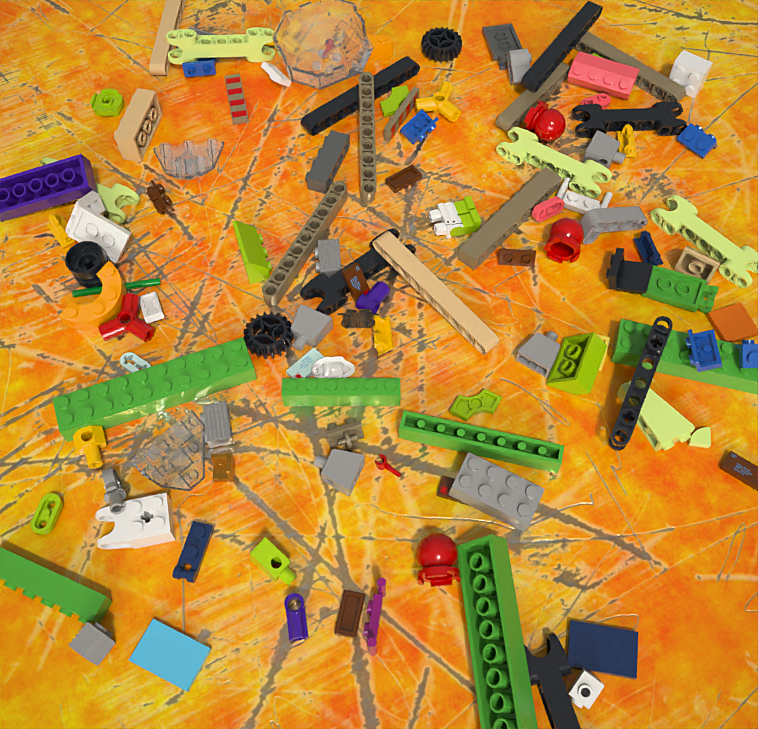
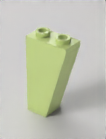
M641 380L635 381L637 387H645ZM631 381L622 384L617 392V396L622 403ZM649 388L636 424L656 452L661 449L666 451L675 445L674 443L678 441L683 443L692 437L690 434L695 429L694 425ZM635 398L628 399V403L631 406L639 405Z

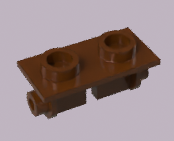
M151 180L153 186L147 188V194L157 212L161 215H164L168 209L174 212L175 210L171 205L173 202L165 194V188L160 183L156 184Z
M500 248L498 265L534 267L536 251L532 249Z

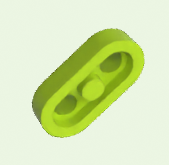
M46 494L39 502L30 524L31 529L38 535L49 534L56 524L63 508V501L57 494ZM47 523L44 528H41L42 524Z

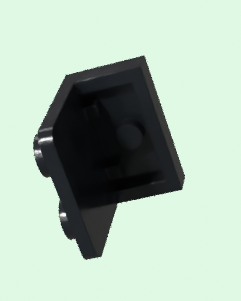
M616 248L615 255H611V268H608L606 272V279H609V289L646 293L653 271V264L624 260V248Z

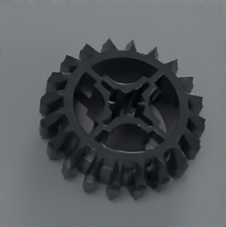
M448 27L430 29V31H426L425 35H423L421 42L422 53L430 61L435 60V63L437 61L441 63L443 61L447 63L449 60L453 61L454 58H458L462 49L461 36L458 35V32H454V29L449 30Z
M264 311L262 316L257 314L256 319L251 318L250 323H246L243 339L252 355L256 354L258 358L263 355L265 359L271 356L274 359L275 355L278 354L281 357L282 351L287 353L288 347H292L294 334L291 333L292 324L290 321H287L286 316L281 317L279 312L274 315L272 311L270 314Z

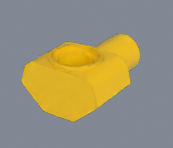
M90 425L79 429L72 435L76 453L86 455L88 468L95 469L101 467L103 463L99 449L107 446L102 426Z

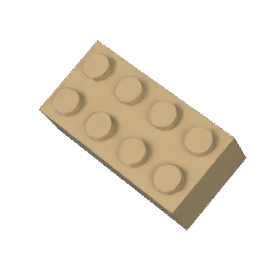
M137 88L135 94L132 95L131 102L127 106L123 118L120 120L118 129L114 132V139L124 160L143 161L163 117L156 91Z

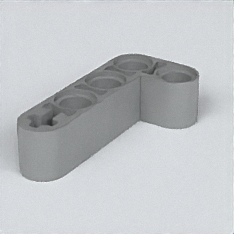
M639 206L591 209L579 222L584 230L583 244L594 242L601 232L641 229L648 223V220Z

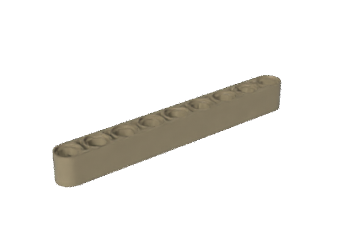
M588 31L573 48L578 52L581 51L591 55L595 53L604 59L640 69L634 85L662 102L679 103L686 96V90L683 86Z
M362 72L359 75L358 84L360 198L365 203H371L375 200L377 188L374 77L370 72Z
M336 181L331 185L264 284L262 292L264 301L268 306H276L280 303L315 250L318 240L322 239L347 201V185L343 181Z

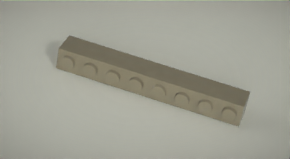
M547 167L538 171L531 181H527L523 188L513 195L510 201H506L499 211L494 212L488 222L485 221L477 232H473L468 241L463 242L459 246L458 260L472 270L477 269L532 215L533 208L536 205L548 200L559 189L562 177Z

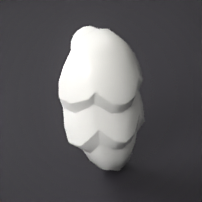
M340 356L324 357L313 364L311 371L315 378H346L355 372V366Z

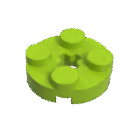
M103 89L98 95L95 93L90 100L94 113L97 116L116 117L124 106L122 95L115 89Z

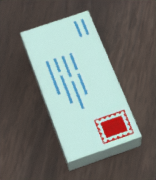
M312 348L287 369L286 374L290 378H309L312 376L311 369L313 364L319 359L324 358V356L315 348Z

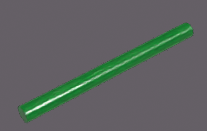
M154 278L127 282L125 285L127 290L161 285V279ZM102 286L72 290V295L75 298L101 294Z

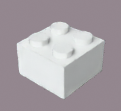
M683 50L674 62L669 79L683 86L686 90V95L695 98L703 88L713 63Z

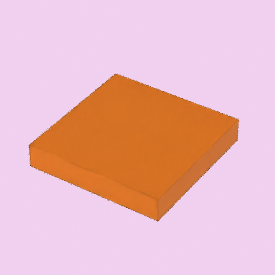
M741 302L708 312L706 315L722 341L736 343L758 336V328Z

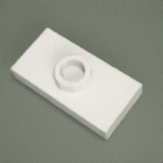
M267 62L262 63L261 67L270 75V79L279 84L290 86L291 80L276 66Z
M156 291L140 296V305L147 324L165 318Z

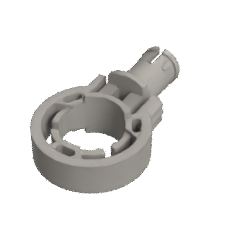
M111 466L102 470L104 487L107 492L104 494V499L110 504L111 513L117 515L124 511L123 501L126 498V492L123 489L116 469Z

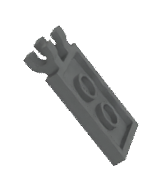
M512 23L482 27V34L493 60H498L499 69L505 70L506 54L512 50L523 49Z

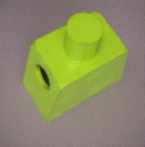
M266 537L251 551L250 561L275 583L280 578L289 586L296 579L297 575L289 569L291 561ZM278 563L280 567L276 569L272 565Z

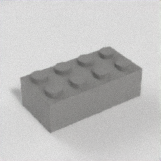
M468 452L448 495L525 532L532 521L545 489Z

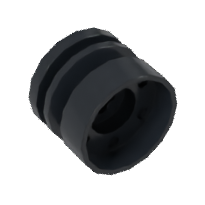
M82 241L76 243L66 253V267L82 287L93 288L103 286L96 274L109 261L106 254L95 242Z

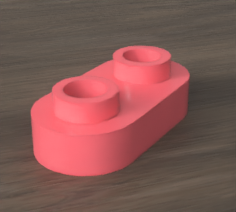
M599 93L584 99L581 105L599 104L602 109H606L609 107L611 98L605 93Z
M554 196L536 205L533 208L532 217L538 222L545 221L563 210L564 201L558 196Z

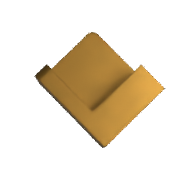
M211 454L214 483L234 482L235 461L232 454Z

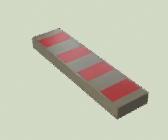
M240 74L224 76L233 125L249 123Z
M412 88L385 126V141H391L415 107V99H419V88Z

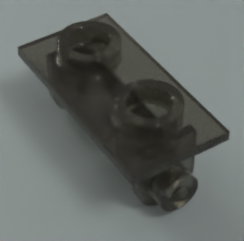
M348 309L346 313H338V315L343 316L341 325L346 329L372 328L375 325L373 316H379L377 313H371V309H360L358 313L357 310Z

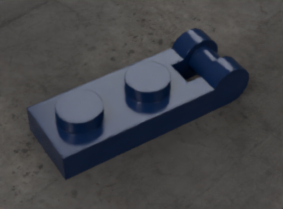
M196 521L192 522L180 558L173 570V578L179 580L184 578L187 579V582L195 583L214 531L213 525ZM186 565L192 566L189 571L184 570Z

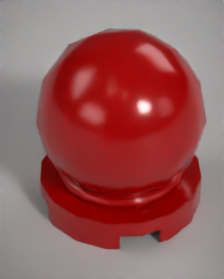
M539 100L537 102L539 105L536 108L532 107L527 113L524 120L526 126L523 129L534 132L542 141L553 142L565 131V117L556 109H548V104Z
M568 217L559 219L552 224L549 230V238L545 243L544 250L547 252V257L554 262L570 261V263H573L580 256V245L584 240V230L576 219Z
M433 532L425 535L416 548L415 557L418 566L422 569L417 572V583L423 586L424 582H431V587L452 585V580L455 579L457 582H460V570L455 568L458 561L456 543L451 537L442 533Z

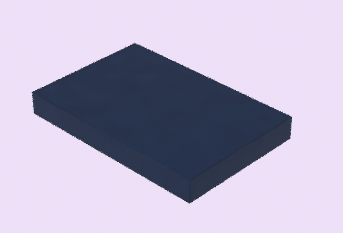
M570 620L567 658L570 668L579 670L585 668L590 672L633 680L637 679L638 632Z

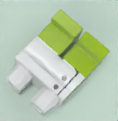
M466 196L462 201L454 203H440L437 209L429 211L430 222L439 221V223L434 224L436 236L445 235L446 239L451 238V236L477 232L481 226V218L477 209H475L471 196Z

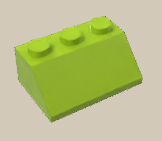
M236 220L232 221L249 283L253 284L268 280L270 271L273 270L270 261H266L268 257L266 247L261 246V244H264L261 233L258 234L254 226Z
M594 332L565 337L546 384L573 395L590 393L607 345Z

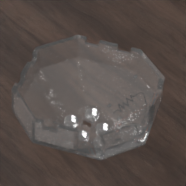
M320 0L312 4L310 1L300 5L299 10L294 12L287 10L283 13L272 38L275 49L292 82L322 90L363 72L374 47L366 35L365 21L361 14L359 15L355 3L345 0ZM329 58L330 61L324 63L323 59Z

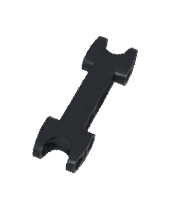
M657 102L651 108L602 109L599 104L578 105L572 109L573 119L583 122L575 127V134L580 138H593L597 130L604 134L622 131L626 124L632 126L633 131L656 130L659 136L680 135L688 126L686 121L675 118L683 112V107L678 102Z
M391 228L387 230L397 239L399 238L400 232L397 229ZM383 233L376 236L370 242L369 247L371 250L332 276L328 277L325 273H321L311 279L301 289L300 296L304 300L316 297L322 298L323 301L319 304L316 311L330 315L342 308L348 301L346 294L350 291L341 273L342 270L357 262L366 281L388 266L394 271L395 269L373 246V241ZM412 244L405 245L414 255L416 248Z
M666 316L656 318L615 421L608 441L611 449L615 451H621L626 447L636 426L638 416L673 327L672 321ZM659 321H665L667 322L669 327L667 329L663 325H657V323ZM642 363H650L652 365V369H645L642 366ZM642 380L645 383V387H637L635 381ZM635 398L639 405L631 406L628 403V399ZM615 437L622 438L623 442H618Z
M554 632L546 634L547 655L545 657L538 658L533 656L524 644L531 686L537 685L551 728L581 729L562 678L571 675L570 664Z

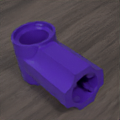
M382 281L377 282L367 294H362L359 297L355 307L368 316L373 317L377 313L382 301L389 295L390 288Z
M297 593L289 594L284 601L289 641L308 639L306 605L303 597ZM294 600L301 602V606L297 610L289 608L290 603Z

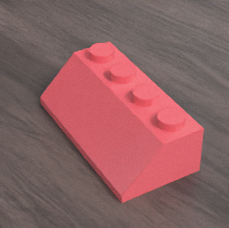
M579 51L569 71L568 82L628 100L640 69Z

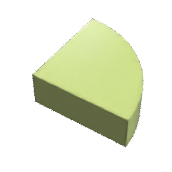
M710 427L696 430L689 439L688 445L709 448L711 446Z

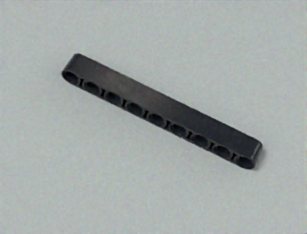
M588 1L525 73L521 86L537 92L598 20L603 6Z
M406 56L373 75L374 100L391 91V88L397 87L417 75L420 65L409 56ZM358 85L306 114L300 121L301 126L310 135L315 136L359 110Z

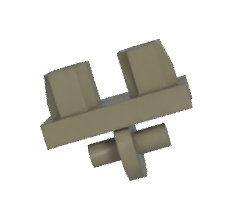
M354 417L346 419L345 425L339 427L335 423L327 425L326 435L330 448L346 444L347 448L351 449V442L364 438L362 423L360 420L356 421Z

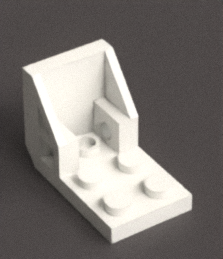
M92 190L77 200L65 231L69 237L78 242L92 241L97 243L109 260L118 263L132 233L103 216L106 209L99 194Z

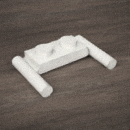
M568 177L564 178L556 195L564 201V208L583 215L591 209L607 208L613 196L611 192H606L600 205L598 200L567 190L571 181Z

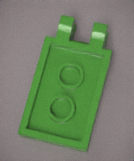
M653 265L647 292L641 296L693 312L700 309L702 313L708 314L714 305V299L719 287L706 285L707 280Z

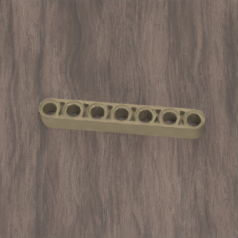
M561 62L537 92L526 89L499 115L496 120V126L506 132L512 127H518L525 120L529 110L539 105L537 104L539 100L545 101L568 78L571 66Z

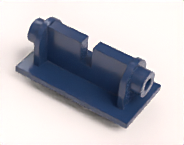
M642 231L640 233L641 236L633 240L643 262L651 263L655 266L662 265L661 255L654 245L650 232Z

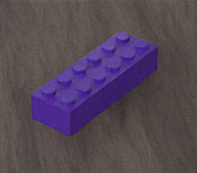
M82 154L0 178V222L80 199L92 190L98 193L91 161Z

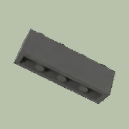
M331 130L329 135L325 137L323 147L319 148L316 160H313L311 170L305 176L309 190L323 194L327 193L350 148V135Z

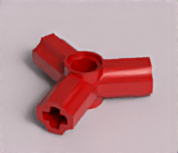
M133 293L123 295L121 311L117 317L98 326L99 332L105 341L125 332L131 333L144 342L150 341L154 336V327L137 318L141 299L139 295Z

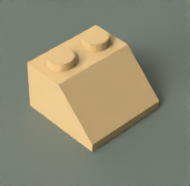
M686 246L673 271L707 280L706 285H708L721 261L697 249Z

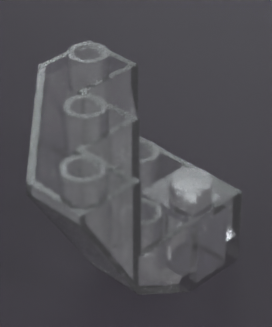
M209 138L202 144L186 140L178 146L164 142L154 148V153L165 174L176 179L191 180L201 177L215 168L224 147V142L217 141L215 138Z
M191 410L129 460L143 476L160 487L191 491L205 479V425Z

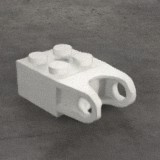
M167 493L123 501L124 511L117 515L111 513L110 506L102 508L95 513L98 521L115 522L113 531L97 540L98 548L137 549L176 540L172 501Z

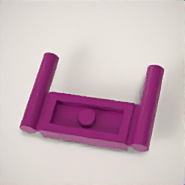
M384 578L377 580V594H374L373 600L368 602L367 613L371 615L370 621L365 622L363 636H367L368 653L371 656L377 653L378 628L383 598L386 596V580Z

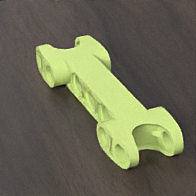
M262 27L248 28L246 34L197 35L192 29L172 30L166 34V41L179 48L168 52V60L174 64L197 62L198 58L246 56V59L250 62L270 61L274 59L275 51L273 48L263 45L273 42L276 33L270 28Z
M512 127L508 131V137L514 143L500 142L496 147L497 153L513 164L521 165L523 162H526L541 170L547 167L561 176L562 180L565 177L570 178L569 188L571 191L592 199H597L601 194V189L594 182L608 183L612 178L611 171L593 160H586L584 163L579 162L538 143V137L534 133L519 127Z
M44 157L40 164L43 166L59 160ZM96 183L97 192L106 209L103 216L111 221L123 223L127 216L120 208L125 205H137L140 197L133 190L118 183H115L111 188Z
M671 195L666 200L667 206L671 211L655 208L651 212L652 221L668 235L678 233L703 253L721 261L719 272L728 281L740 288H747L752 284V278L746 270L758 273V252L746 245L739 248L698 218V211L690 202L678 195Z

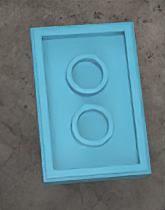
M153 619L129 661L189 692L212 649Z

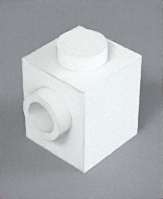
M583 668L568 690L569 695H571L570 700L580 708L585 706L590 709L605 685L600 679Z

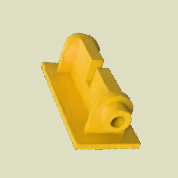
M626 124L622 131H617L618 141L620 142L619 152L626 154V157H636L634 132H632L633 128L629 124Z
M50 214V223L47 226L62 248L75 242L76 240L69 237L65 231L67 222L64 218H59L56 214Z
M375 315L371 320L373 331L376 332L374 333V348H376L378 356L393 349L390 316L382 319L379 315Z

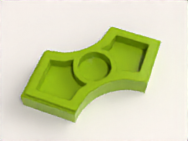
M407 85L391 88L390 97L380 102L384 117L395 114L409 94Z
M487 389L473 397L458 395L449 413L465 422L479 413L493 415L502 397Z

